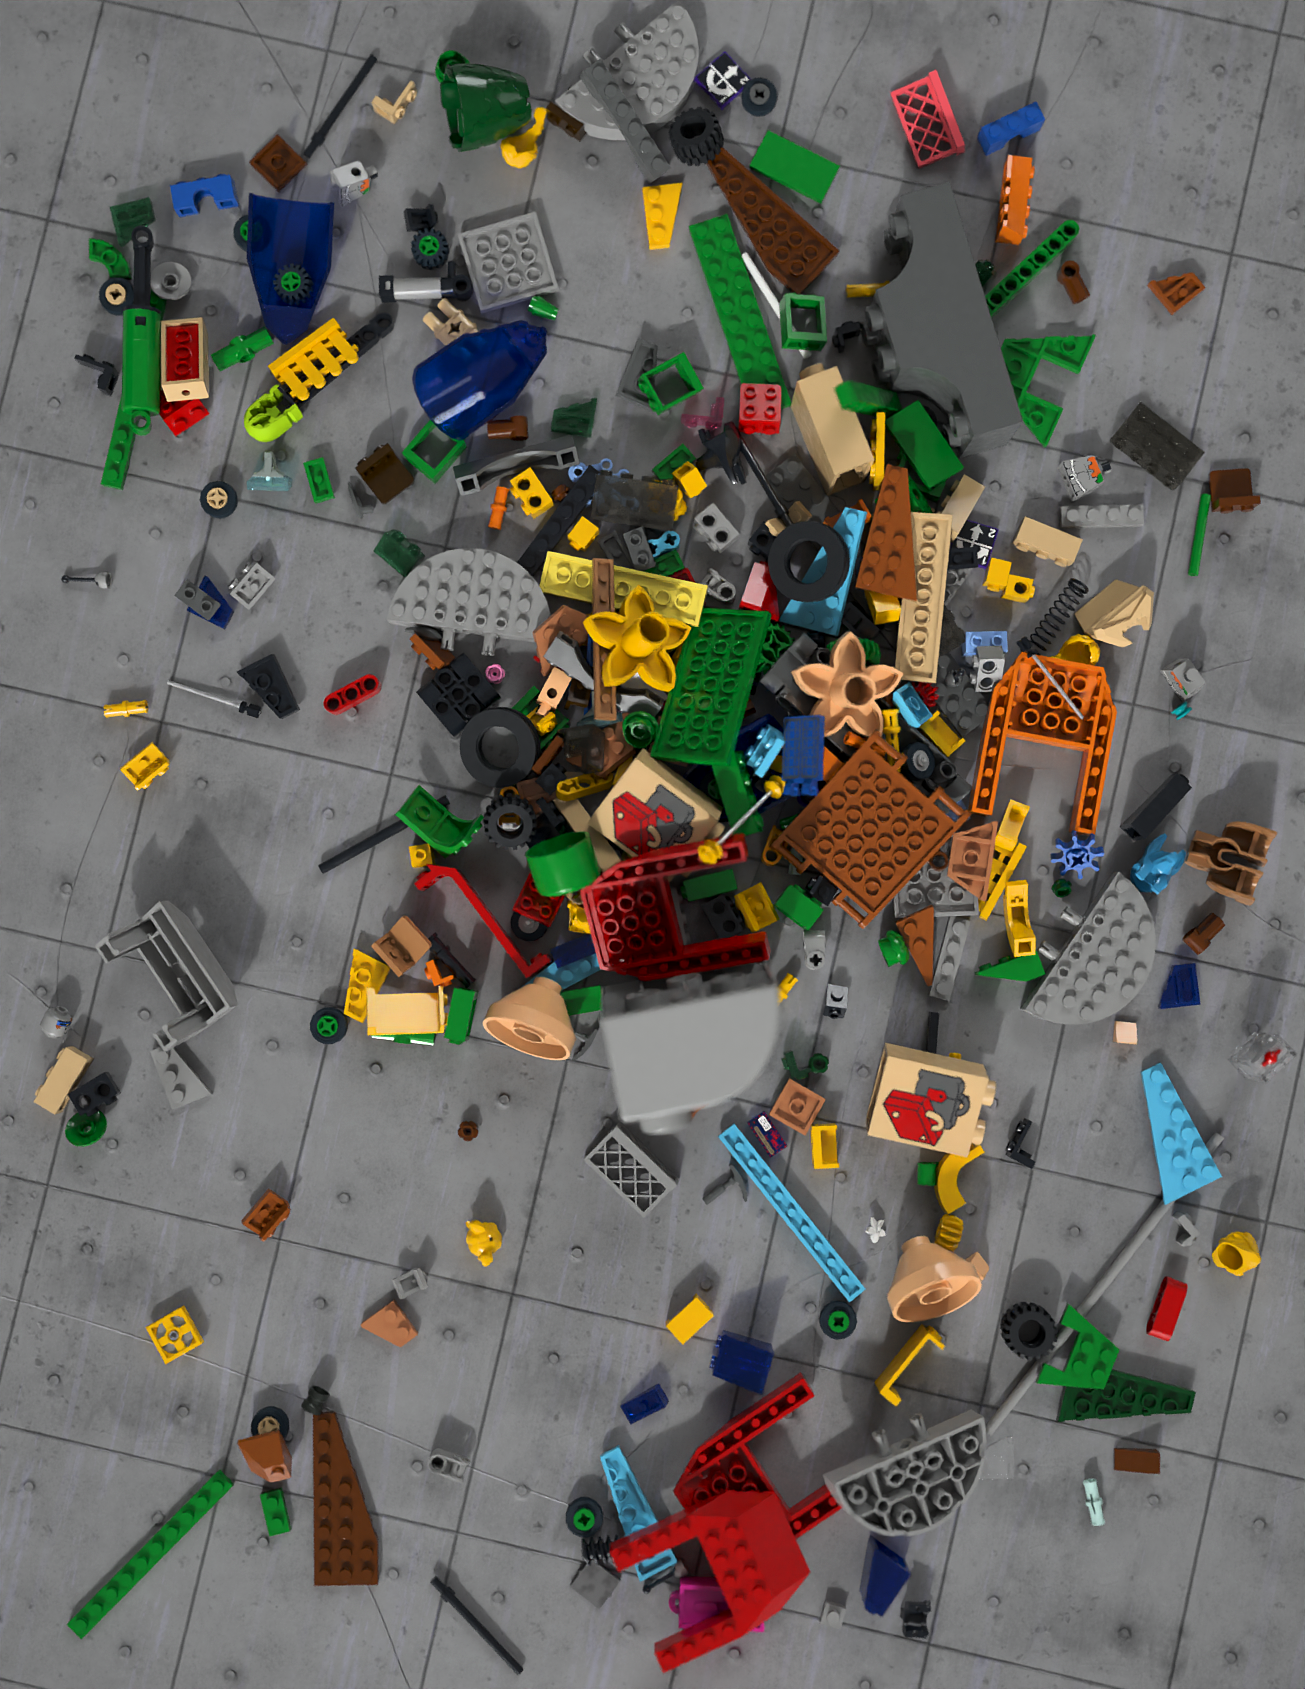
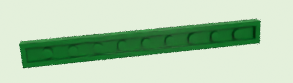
M151 289V306L161 311L162 321L167 300L158 297ZM122 394L101 480L102 486L120 490L124 488L136 436L131 429L130 415L122 411ZM139 420L135 422L136 426H138Z
M219 1469L67 1623V1626L82 1640L233 1487L234 1483Z

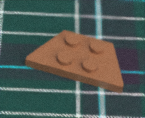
M562 605L533 631L534 642L537 644V656L540 659L541 674L546 677L552 672L554 667H557L549 664L543 656L559 631L577 641L579 647L588 640V632L583 624V621L589 617L588 615Z
M626 712L620 715L615 721L567 757L566 760L571 765L579 766L587 772H592L601 778H605L636 753V748L629 745L625 740L622 730L623 720L629 713Z
M998 821L955 833L951 843L947 877L985 902L987 900Z

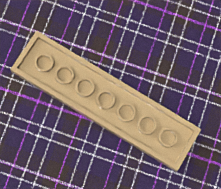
M911 512L917 602L906 599L901 601L895 669L903 673L900 679L902 681L936 683L953 515Z

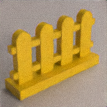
M332 318L268 365V368L281 385L286 383L292 390L289 394L293 399L297 397L303 401L308 399L309 391L307 388L311 385H314L316 388L325 386L326 380L324 376L330 372L333 376L340 375L342 373L340 365L346 360L350 364L356 363L359 359L357 354L359 349L355 344L351 346L346 341V333L341 330L338 322ZM333 347L341 354L337 358H334L329 352ZM317 359L324 365L319 371L313 365V362ZM301 371L308 378L303 383L296 376Z
M1019 842L1013 851H1009L995 845L994 850L1001 853L998 860L995 858L992 860L988 887L990 897L988 901H981L978 898L979 912L981 913L979 918L987 921L1005 888V882L1009 881L1027 846ZM1006 856L1010 858L1007 865L1002 863ZM996 874L1000 876L998 883L992 881Z

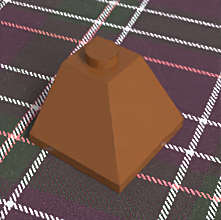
M279 1430L238 1440L237 1444L253 1473L270 1483L291 1478L292 1456Z

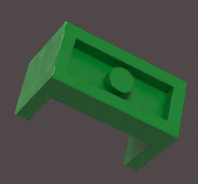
M601 985L560 993L564 999L569 1016L601 1011Z

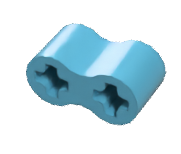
M666 531L659 539L647 540L649 546L655 549L654 559L675 549L678 550L680 544L679 535L675 531ZM670 538L671 541H674V545L671 546L670 543H667V539Z

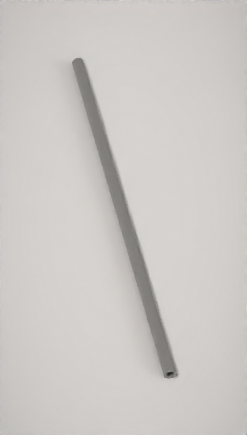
M1216 1132L1205 1144L1210 1155H1212L1224 1139ZM1162 1199L1076 1309L1080 1315L1086 1316L1176 1200L1165 1205ZM1065 1325L1056 1335L1058 1337L1057 1342L1052 1343L1055 1346L1053 1351L1049 1348L1047 1351L1049 1355L1046 1357L1043 1354L1040 1355L1041 1359L1035 1361L985 1425L987 1434L992 1436L1035 1381L1042 1363L1048 1364L1074 1329Z

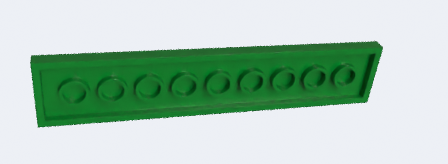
M724 214L690 225L688 230L740 384L780 385L781 409L791 406V401L728 215Z

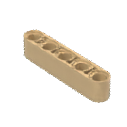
M557 797L553 799L555 806L573 832L585 831L589 833L602 873L614 864L621 862V859L604 835L588 824L591 817L578 799L571 801H561Z

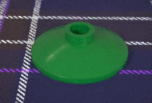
M101 1111L90 1117L87 1115L80 1116L77 1112L66 1125V1138L72 1145L78 1147L92 1145L104 1135L107 1128V1119Z

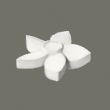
M871 1217V1227H867L865 1232L870 1234L872 1242L876 1243L879 1240V1236H886L885 1231L881 1229L884 1220L876 1222Z

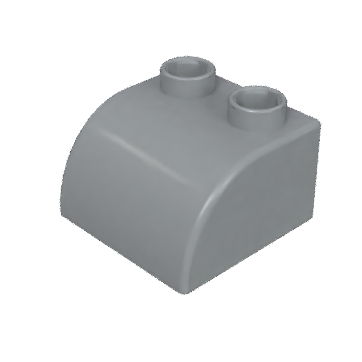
M765 961L649 981L634 980L601 988V1022L619 1114L624 1122L640 1120L641 1129L646 1133H665L678 1130L691 1124L693 1120L692 1109L708 1107L729 1100L741 1093L755 1080L772 1053L780 1020L778 984Z

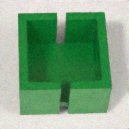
M788 885L773 906L804 930H810L824 911L821 908L822 903L814 897H806L804 895L805 890L798 885Z

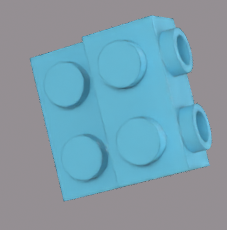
M769 724L766 725L765 729L762 727L756 736L758 740L754 746L750 745L745 753L746 764L753 767L755 774L760 777L764 776L785 743L782 732Z

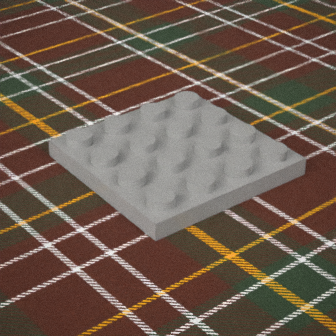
M536 212L458 234L481 314L530 300L533 295L538 297L559 291Z
M953 835L940 848L947 855L948 861ZM937 856L933 859V864L941 867L945 864V859ZM926 862L893 897L894 918H904L931 904L934 908V917L979 915L978 898L947 877L948 866L944 871L938 872L933 870Z

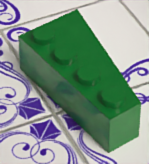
M736 750L733 752L729 767L712 765L731 828L757 803L744 751ZM758 809L732 834L744 833L746 837L762 832L764 823L761 815L758 813Z

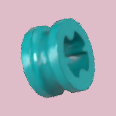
M1187 701L1177 706L1171 712L1177 716V720L1192 710V707L1187 706Z

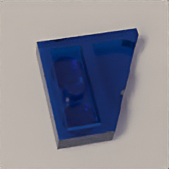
M204 576L198 588L220 603L221 606L210 620H206L189 606L187 611L225 630L234 611L210 578Z
M1195 963L1172 965L1158 1009L1201 1005Z

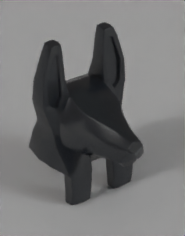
M734 422L725 423L724 432L714 436L711 429L705 431L702 428L698 430L701 442L708 449L701 457L696 459L695 465L698 471L723 468L732 484L738 483V479L741 485L747 483L740 460V437Z

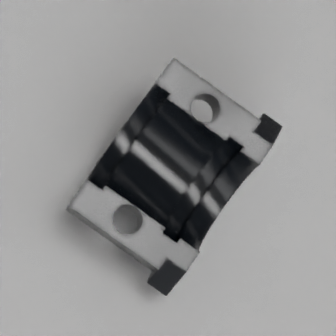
M925 1600L924 1602H905L904 1608H901L900 1615L903 1620L902 1631L905 1637L927 1639L929 1635L927 1614L931 1612L930 1600Z

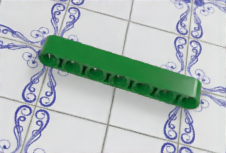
M1074 220L1063 222L985 296L991 319L1072 244L1079 233L1077 222ZM1064 230L1070 231L1072 235L1065 234ZM1049 244L1056 245L1057 249H1052ZM1035 258L1042 259L1043 263L1036 262ZM1020 271H1025L1028 277L1022 276ZM1005 285H1011L1014 290L1006 289ZM990 299H997L999 304H993Z
M846 381L834 388L842 410L875 417L877 412H885V419L903 409L897 393L894 391L855 381Z

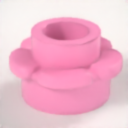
M492 664L486 668L485 678L489 683L499 684L502 682V678L505 677V670L499 664Z

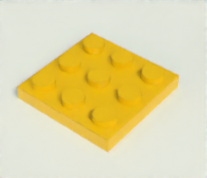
M885 412L876 413V419H872L870 431V450L874 462L869 472V484H873V491H880L884 477Z

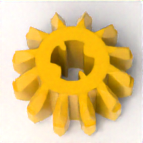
M944 1214L936 1230L935 1244L948 1251L953 1252L956 1250L962 1236L963 1220L951 1214Z

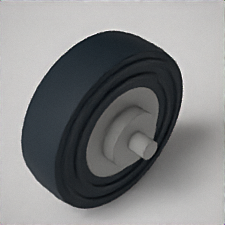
M912 743L902 750L901 754L904 753L908 758L901 768L909 779L916 781L924 780L933 773L935 758L933 752L926 744Z
M515 911L512 914L511 929L519 939L535 941L546 933L548 926Z

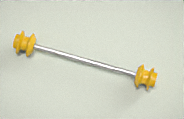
M771 776L769 781L764 783V789L767 793L717 843L712 840H706L704 846L699 847L698 851L701 860L705 863L714 864L717 858L722 856L720 845L769 796L776 799L780 798L786 781H782L780 776Z

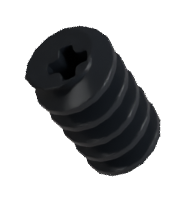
M618 1534L615 1535L614 1541L619 1540ZM607 1535L605 1542L599 1536L597 1543L594 1542L593 1537H590L588 1544H586L584 1538L581 1539L583 1562L584 1560L586 1561L587 1566H591L592 1559L596 1565H599L601 1558L604 1564H608L609 1558L615 1564L610 1554V1543L614 1542L611 1541L610 1536Z

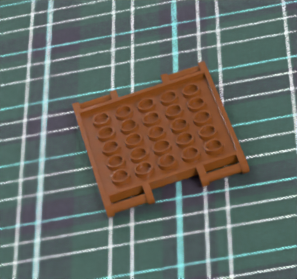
M878 730L872 732L868 739L818 792V795L804 807L769 846L770 849L776 850L790 862L799 874H802L812 864L841 889L831 902L836 906L839 905L858 922V926L862 929L875 918L971 815L967 809L961 808L944 793V789L940 785L927 797L897 771L908 757L904 753L900 754L883 739ZM874 742L895 760L892 765L870 747ZM937 798L959 816L955 821L934 803ZM785 840L799 854H801L805 858V860L801 862L781 843ZM849 896L868 914L862 916L844 898Z

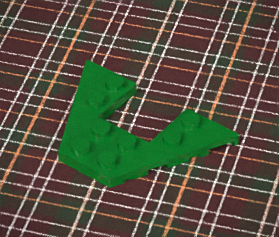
M1095 334L1091 336H1051L1038 339L1022 338L1018 340L1012 338L1003 341L1001 351L1022 420L1045 448L1049 443L1063 408L1027 393L1029 384L1041 358L1079 374L1096 337Z

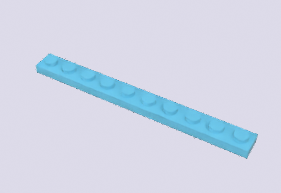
M733 1123L719 1134L718 1137L849 1303L866 1290L738 1127Z

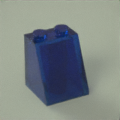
M723 1330L722 1335H718L715 1347L718 1348L716 1356L712 1355L709 1368L712 1369V1376L763 1395L774 1356L772 1344Z
M870 1535L859 1590L865 1605L864 1608L872 1615L878 1614L880 1617H883L911 1576V1572L903 1557Z

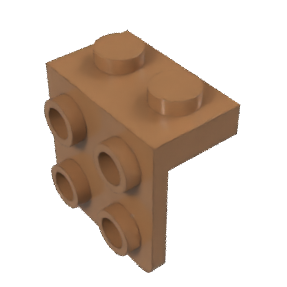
M404 915L387 934L374 942L371 947L395 974L400 977L423 957L432 947V944L416 925Z

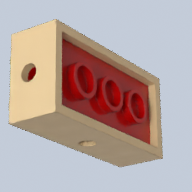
M203 317L161 321V386L167 402L209 398L208 333Z

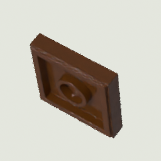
M278 134L249 161V164L278 193L307 166L306 161Z
M559 736L555 737L531 768L538 776L548 768L565 747L564 741Z

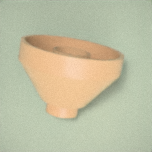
M535 977L533 984H527L491 1004L483 1021L486 1031L497 1040L518 1051L549 1060L567 1059L576 1041L564 999L560 995L562 987L557 982L545 977Z
M918 1236L906 1241L901 1246L903 1254L899 1258L887 1300L893 1316L897 1320L902 1322L926 1321L946 1315L964 1306L979 1293L982 1284L973 1264L938 1244L931 1243L927 1236Z

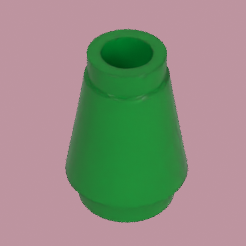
M533 295L527 311L531 312L533 316L555 320L559 309L542 297Z

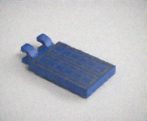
M825 716L784 717L783 737L785 743L783 744L782 781H787L784 786L783 795L800 796L799 783H804L802 794L818 795L817 780H823Z

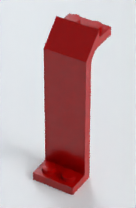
M426 864L431 871L427 872L426 870L416 877L418 881L414 884L421 891L427 890L444 877H451L526 978H530L552 961L548 954L543 955L539 953L530 960L532 963L530 965L459 869Z

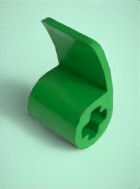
M918 1162V1185H936V1169L939 1162Z

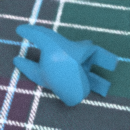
M1165 833L1149 843L1145 848L1142 858L1130 870L1131 883L1139 892H1155L1159 894L1161 890L1167 887L1171 877L1180 870L1186 856L1184 850H1181L1178 854L1176 852L1160 851L1167 838Z

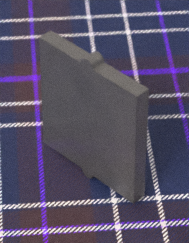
M592 1559L591 1566L586 1564L583 1569H579V1574L570 1587L600 1609L608 1597H612V1592L619 1584L620 1579L600 1563L596 1565Z

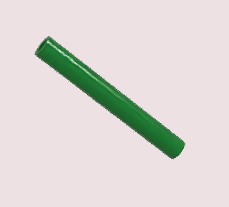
M1210 494L1200 495L1188 569L1189 576H1198L1211 500Z

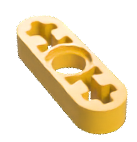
M590 772L561 781L557 784L556 796L561 801H571L609 789L612 786L613 774L610 773L605 778H601ZM588 783L590 786L583 788L579 784Z

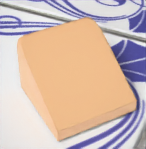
M1115 1021L1113 1042L1137 1044L1136 1023Z
M975 1252L966 1261L974 1265L979 1279L982 1281L989 1271V1266L979 1252Z

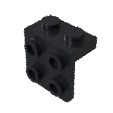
M543 797L536 801L544 813L536 818L537 827H535L536 832L535 835H532V840L525 842L529 849L549 838L570 833L565 827L567 822L561 814L556 815L558 809L551 801L547 803Z

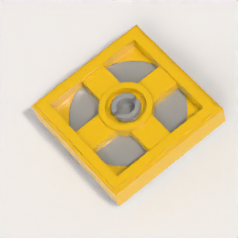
M184 1305L145 1327L165 1364L204 1342Z

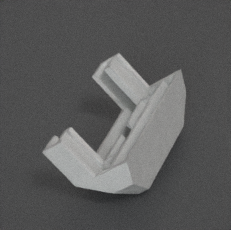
M168 900L159 901L140 920L107 934L95 945V948L106 964L138 950L180 1013V1017L162 1026L161 1030L153 1034L164 1052L194 1037L238 1005L234 985L189 917Z

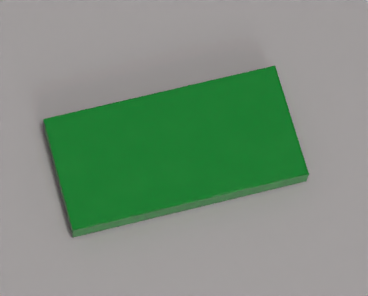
M768 130L749 168L822 204L840 169V165Z
M919 400L885 420L886 429L928 490L963 470L964 466Z

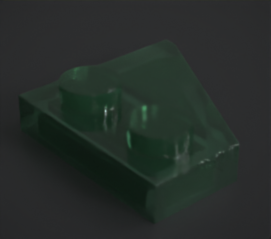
M149 197L110 207L120 247H124L132 240L131 234L135 227H148L156 220L152 201Z
M592 398L590 402L583 404L578 402L571 404L569 407L554 409L551 432L591 438L597 398Z

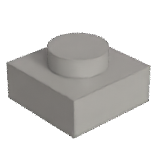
M825 1600L819 1620L820 1624L841 1630L846 1606Z

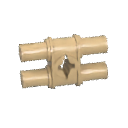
M443 298L437 306L449 320L446 323H442L432 312H428L424 316L423 321L434 332L435 338L439 339L448 348L449 352H454L465 364H468L474 358V355L462 344L463 341L469 338L480 350H483L489 342L477 330V325L472 323L462 310H457L446 298Z

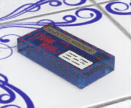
M762 1111L747 1122L770 1158L787 1147V1144L765 1111Z

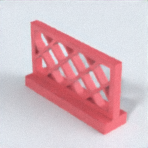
M937 70L930 72L929 76L890 92L918 169L955 153L959 155L965 152V143ZM927 84L929 91L926 97L916 94L918 87ZM902 94L909 95L910 99L907 105L899 103L897 96ZM913 98L924 101L920 111L910 107ZM926 103L935 106L936 110L933 116L923 112ZM907 111L917 114L914 124L905 121ZM920 116L931 120L927 129L917 126ZM934 121L943 126L940 134L930 131ZM914 130L925 133L921 143L912 139L911 136ZM927 135L938 138L934 148L924 144ZM943 140L949 143L951 149L943 152L938 150L937 147L940 141ZM921 148L932 152L930 157L923 161L919 158Z

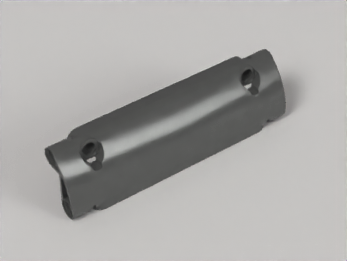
M804 632L760 680L773 694L778 691L776 702L792 717L809 716L818 698L803 692L796 684L791 671L807 664L830 666L831 651L827 648H818V645ZM883 698L875 699L880 710L893 709ZM897 713L898 726L901 727L898 733L899 753L901 754L902 750L909 744L924 743L931 749L935 758L934 771L924 780L916 781L909 779L903 773L901 767L900 773L927 797L940 785L944 789V793L953 801L958 802L971 791L972 786L959 774H956L955 765ZM847 722L836 733L824 737V746L844 764L857 751L856 748L843 743L845 734L851 731L864 738V736L853 731ZM882 732V738L886 740L885 734ZM885 753L883 758L887 761V754ZM932 780L936 785L931 786L928 781ZM938 798L934 802L946 814L951 810Z

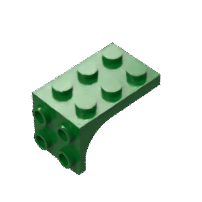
M420 785L413 790L395 814L445 859L451 854L455 856L462 847L469 845L473 840L471 835L479 831L483 825L481 821L484 818L481 814L473 820H464L454 816Z

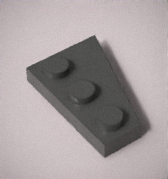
M638 338L616 397L653 412L649 406V399L646 393L643 394L639 388L638 379L642 374L657 366L658 346ZM654 376V377H652V378L649 379V382L651 383V385H652V387H653V389H654V391H655V376Z

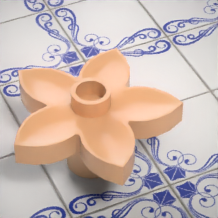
M851 631L845 632L834 644L830 654V666L807 664L791 671L800 689L806 694L818 698L809 716H825L824 737L836 733L845 722L853 731L864 737H869L874 730H878L882 737L883 716L875 699L891 693L898 685L903 673L886 665L865 667L864 648Z

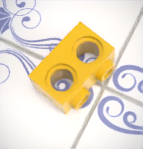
M531 467L510 480L512 487L509 489L515 499L520 498L523 503L520 506L527 516L530 514L535 519L554 506L552 499ZM523 482L530 484V487L526 490L519 488ZM539 499L541 504L538 507H533L530 505L531 501Z

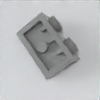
M255 561L252 563L248 562L241 570L243 574L239 579L234 578L228 585V588H230L228 593L248 610L251 609L275 580L270 573Z

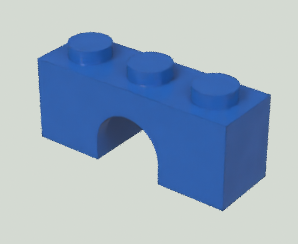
M1034 102L981 127L977 139L987 156L1004 148L1005 144L1017 135H1020L1023 139L1040 131L1045 118L1037 102Z
M219 174L208 179L198 178L192 182L180 181L176 185H170L174 210L179 217L199 214V201L206 196L214 197V202L219 210L239 206L235 182L230 174Z

